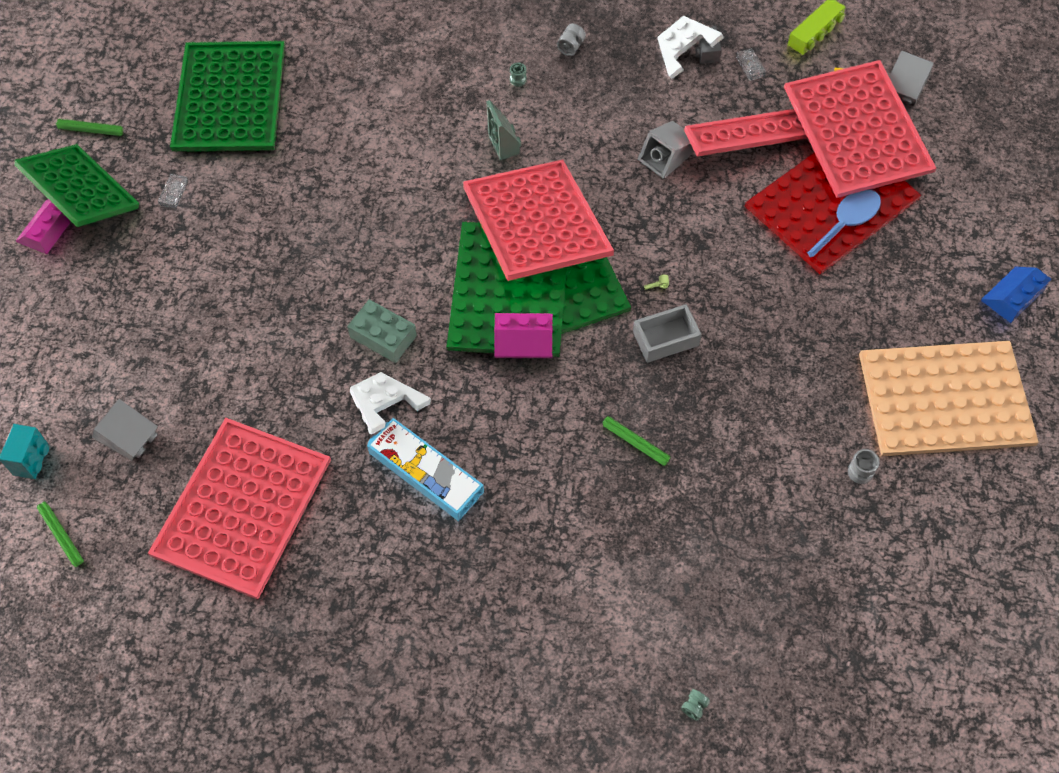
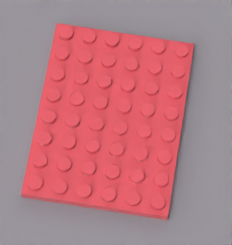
M880 60L785 83L784 89L836 198L931 174L936 171L937 168Z
M563 159L463 182V188L507 281L614 255V249Z
M225 418L150 548L149 556L258 600L331 462L330 456Z

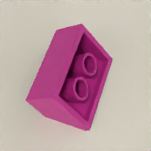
M48 199L17 238L16 242L48 254L71 221Z
M495 313V358H552L553 314Z

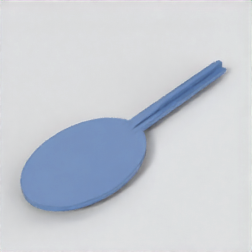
M865 190L846 196L837 209L839 222L808 251L809 257H814L845 225L856 226L870 220L880 207L881 199L878 193L873 190Z

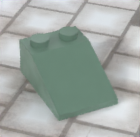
M490 100L486 101L488 135L500 160L519 155L522 144L519 136L516 137L513 124L509 123L507 117Z

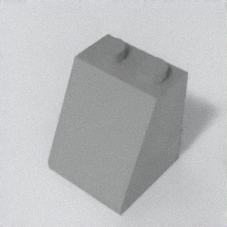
M901 51L889 78L901 101L907 105H915L931 75L934 63Z
M671 121L649 131L637 160L664 179L692 155L694 149L684 128Z
M118 399L94 428L92 438L133 461L135 457L140 458L146 450L144 448L147 442L152 443L156 438L158 426Z

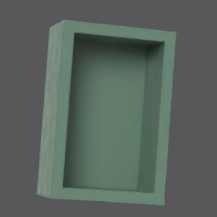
M370 299L347 326L351 339L394 363H397L417 337L414 323Z

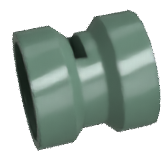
M518 62L510 66V82L517 87L523 86L527 81L526 66L523 63Z
M693 689L689 694V700L683 703L681 710L692 719L700 720L703 715L702 711L708 707L710 699L703 693Z

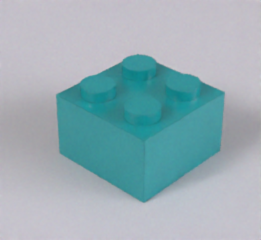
M13 424L0 454V461L13 476L36 479L37 474L42 469L43 459L49 452V443L36 427Z

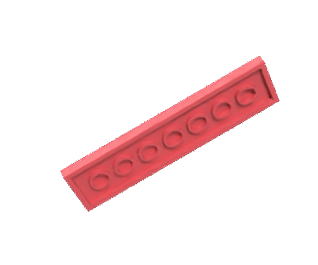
M794 109L687 125L684 129L697 157L808 139Z

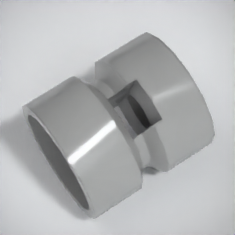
M569 24L557 41V47L560 52L567 56L574 55L586 37L585 31L579 25Z
M869 449L857 451L848 467L850 479L859 484L870 482L879 467V457Z

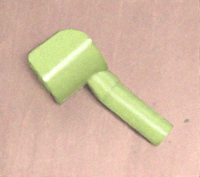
M665 274L660 275L658 282L644 285V289L647 290L654 287L666 289L669 286V276Z

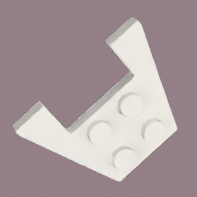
M683 16L657 38L670 78L673 79L684 70L676 60L680 55L702 38L713 47L724 38L722 33Z
M382 372L350 387L352 398L357 408L360 409L362 419L367 424L371 435L385 428L386 422L377 414L378 412L403 399L416 411L430 405L431 402L430 397Z

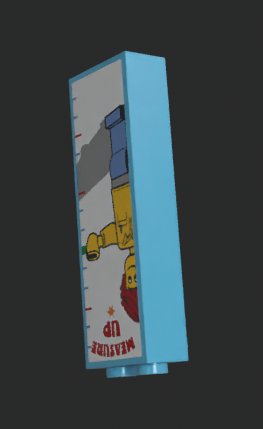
M394 418L386 422L385 428L381 429L376 436H372L368 441L367 448L370 455L457 521H460L484 493V486L481 482Z

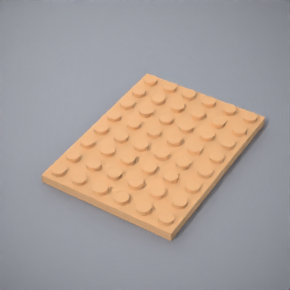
M1010 341L860 351L859 356L881 456L1036 446L1039 443Z

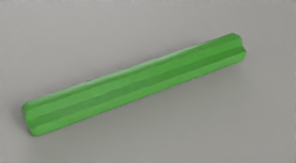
M57 119L56 122L57 128L116 136H122L124 131L123 127L118 125Z
M610 416L604 419L602 425L663 466L669 462L670 456Z
M47 502L38 504L37 509L72 565L74 567L81 565L84 562L83 558Z

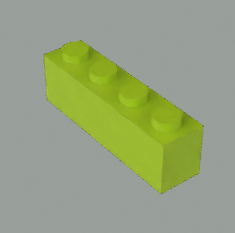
M826 0L790 33L787 45L802 55L808 50L811 51L815 44L824 38L827 32H831L837 23L843 21L846 6L836 0Z

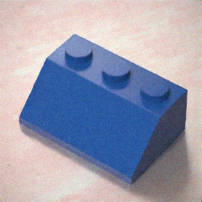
M1014 267L981 301L1009 323H1012L1044 292L1051 278L1038 268Z

